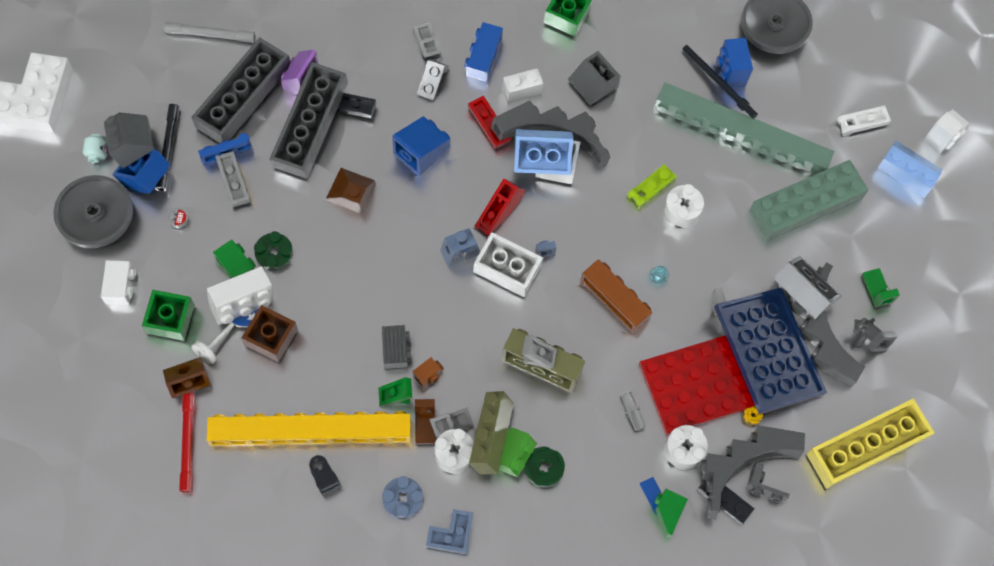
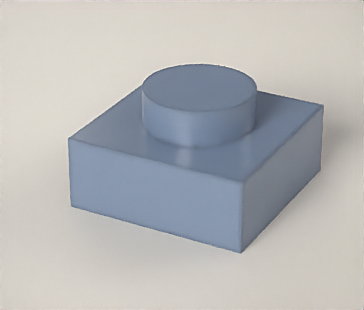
M544 240L536 244L535 253L541 257L555 255V241Z

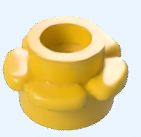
M755 406L744 410V419L749 424L756 425L763 419V414H758Z

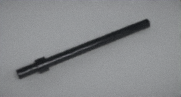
M688 45L683 47L682 50L737 103V107L741 111H745L752 119L757 117L758 113L745 98H741Z

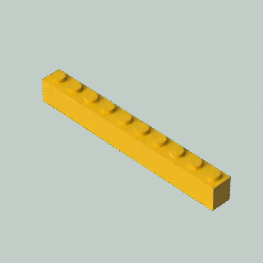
M377 411L374 414L355 412L354 415H346L345 412H336L334 415H326L323 412L314 413V415L295 413L294 416H286L284 413L266 416V414L258 413L254 414V416L234 414V417L215 414L213 417H208L207 442L209 446L411 442V417L405 411H396L394 414H386L384 411Z

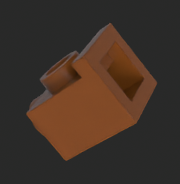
M430 357L412 371L413 378L426 391L429 383L434 384L439 380L441 371L444 368L438 360L434 361Z

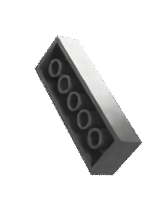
M259 37L192 115L191 118L195 128L219 143L230 140L279 82L283 72L288 70L290 64L289 55Z
M311 62L269 158L273 168L308 179L348 85L346 73Z

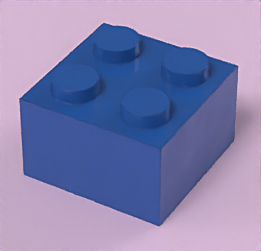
M746 38L724 40L723 46L720 47V54L716 58L717 67H720L721 71L720 77L731 88L746 87L753 71Z
M152 150L125 168L119 165L112 175L126 189L150 194L161 177L166 174L170 163L158 150Z

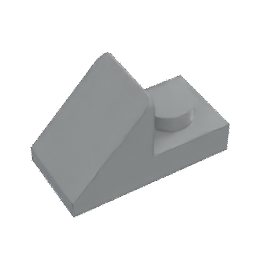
M532 335L525 336L522 351L524 356L523 363L550 369L554 368L557 349Z

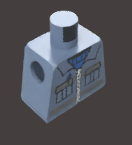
M470 228L447 236L440 250L448 267L480 254V249Z

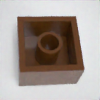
M261 305L241 339L244 346L279 363L298 328L295 321Z

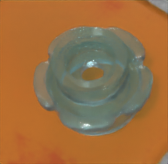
M656 266L650 272L651 279L655 283H665L667 277H669V272L664 266Z

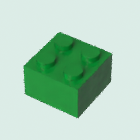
M551 0L545 11L544 23L576 37L591 10L592 0Z
M152 289L142 322V328L146 334L185 341L195 306L192 298Z

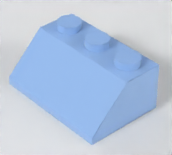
M516 129L514 172L571 175L572 132Z
M898 141L894 142L877 168L924 198L933 188L943 169Z

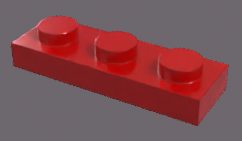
M484 95L468 103V108L494 149L511 142V137L500 141L491 129L493 118L497 115Z

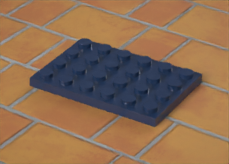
M781 288L719 303L714 306L758 414L823 396L827 393Z

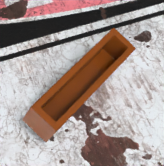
M598 259L582 273L580 280L633 333L650 319L652 315L650 306L642 302L636 292L624 284L620 276H615L607 263H602Z

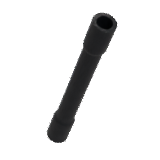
M169 104L166 118L167 124L162 156L169 163L180 106L177 104ZM169 168L156 184L155 189L157 191H167Z

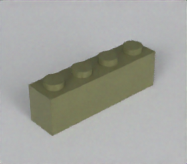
M504 391L486 392L469 460V464L479 474H498L514 405L513 401Z

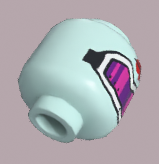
M91 134L85 138L82 153L88 158V161L99 163L100 160L107 158L108 146L105 136Z

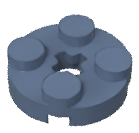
M405 476L391 480L384 488L382 494L384 508L391 516L396 518H410L414 516L422 506L423 494L421 487L416 481ZM406 493L407 502H399L398 495Z

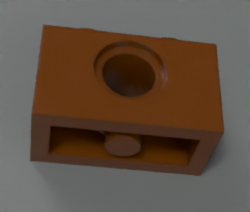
M201 357L163 370L165 383L172 399L211 385Z

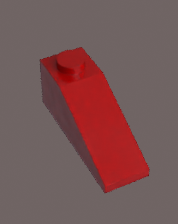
M503 178L474 226L490 236L517 207L526 191Z

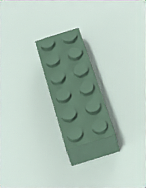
M848 160L755 200L749 211L765 239L769 241L862 200L869 190L851 160Z

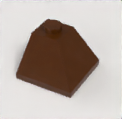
M340 168L326 200L361 213L375 180Z

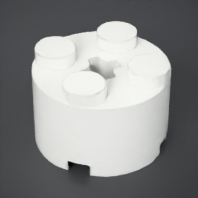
M691 184L673 188L669 192L664 206L666 219L672 225L680 226L681 228L695 225L704 207L703 196Z
M690 425L679 426L671 432L665 442V457L677 469H692L706 455L708 448L707 439L699 428ZM686 445V447H688L689 450L687 451L686 448L682 446Z
M451 429L438 437L435 442V461L441 470L452 474H460L470 468L469 460L474 444L471 436L462 429ZM451 450H458V454L456 455L454 452L451 453Z

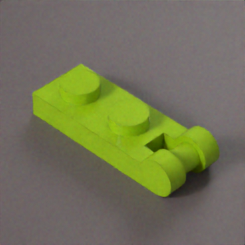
M663 164L638 186L631 189L627 196L633 199L639 208H642L674 182L677 176Z

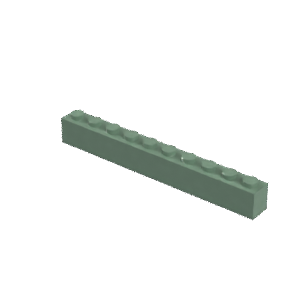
M664 82L654 106L661 113L672 115L676 119L689 122L695 127L704 128L712 134L721 135L729 141H735L744 147L753 148L761 154L775 157L778 161L787 162L798 169L809 171L813 175L828 169L835 152Z

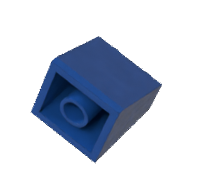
M424 116L392 136L393 153L419 176L450 148V136L445 131L438 129L431 119L428 120Z

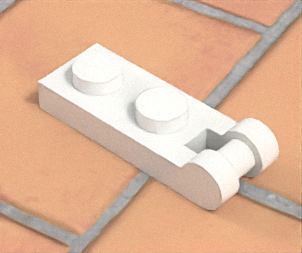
M885 105L842 115L836 119L838 125H841L843 136L888 125L891 122Z

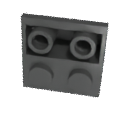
M597 51L583 60L568 78V81L591 106L618 88L621 76L604 56Z

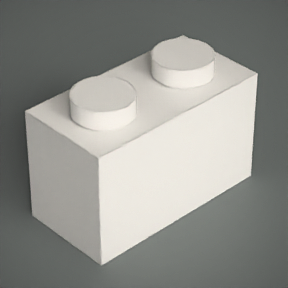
M538 68L503 77L502 89L507 102L511 103L541 95L544 83Z
M106 260L101 298L106 304H129V298L133 296L131 283L136 275L135 268L132 267L130 261Z

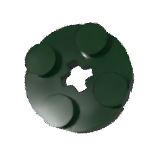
M273 231L262 236L254 245L255 258L264 269L281 270L291 262L293 247L286 236ZM277 248L278 254H269L270 249Z
M542 446L534 449L525 463L524 470L528 480L534 486L547 488L556 485L563 477L565 462L558 451ZM542 462L545 465H550L547 472L540 470Z

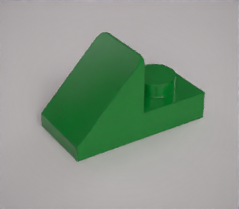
M404 377L378 387L379 406L387 407L410 404V398H412L411 378Z

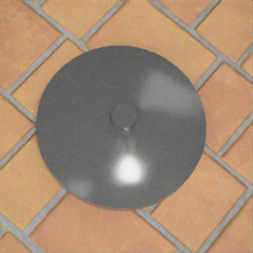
M748 0L741 15V27L746 38L757 48L774 54H784L799 49L809 38L813 26L811 12L802 0Z
M101 175L85 176L71 182L61 191L54 205V221L59 232L70 243L83 248L103 247L113 243L125 233L132 220L133 205L126 189L116 180Z

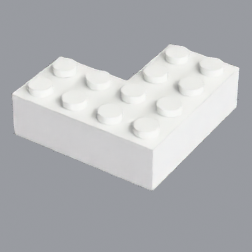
M31 53L22 84L0 81V125L54 133L73 70L68 58Z

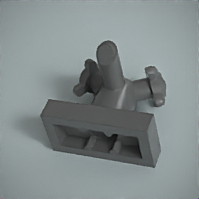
M867 318L854 320L855 329L853 333L856 334L858 331H862V333L852 344L853 348L861 347L868 338L871 342L867 347L872 352L887 351L898 337L892 331L883 332L875 326V318H871V320H867Z

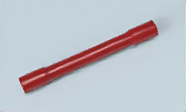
M194 392L182 395L183 423L181 473L179 478L180 493L192 492L191 462Z

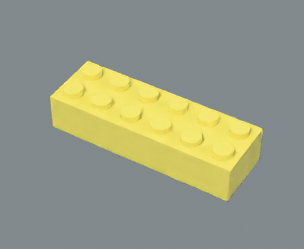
M913 398L812 448L806 455L825 488L828 489L928 439L934 434V431Z

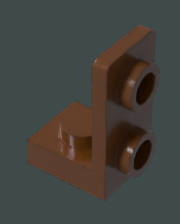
M415 399L416 444H435V433L430 419L435 418V399Z

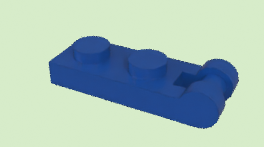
M242 133L237 139L225 140L214 146H206L202 150H198L202 164L206 165L217 161L215 156L231 151L234 152V155L249 151L252 145L249 135Z

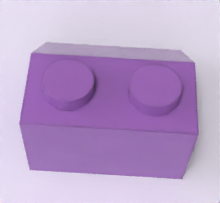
M315 50L300 51L296 57L291 59L288 70L283 72L280 79L283 90L295 95L298 94L311 62L318 64L317 52Z

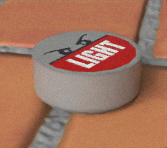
M174 209L168 216L171 226L177 229L185 227L189 220L187 213L182 209Z

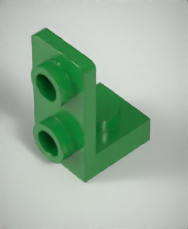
M880 268L863 272L862 277L875 308L891 304L900 296L897 288L892 290L888 288Z

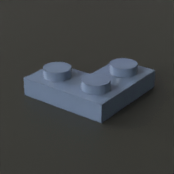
M453 509L450 529L429 526L426 548L466 554L473 512Z

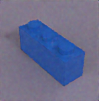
M482 22L481 28H477L475 33L476 42H472L469 51L471 53L470 58L467 57L464 64L466 76L487 82L502 40V27Z

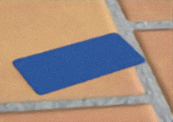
M651 477L641 482L640 486L655 513L657 504L654 501L658 493L662 492L654 477Z

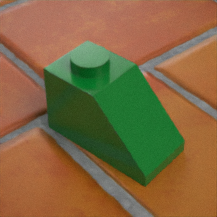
M665 489L663 493L659 492L654 501L657 504L655 513L663 534L667 539L672 536L688 500L668 489Z

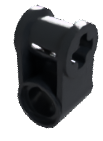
M321 455L312 457L309 462L310 471L322 496L324 497L340 488L341 484L326 458ZM316 463L322 465L321 470L315 468Z

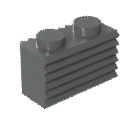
M405 325L382 326L384 369L408 367L407 361H411V350L406 348V343H410V333L405 331Z

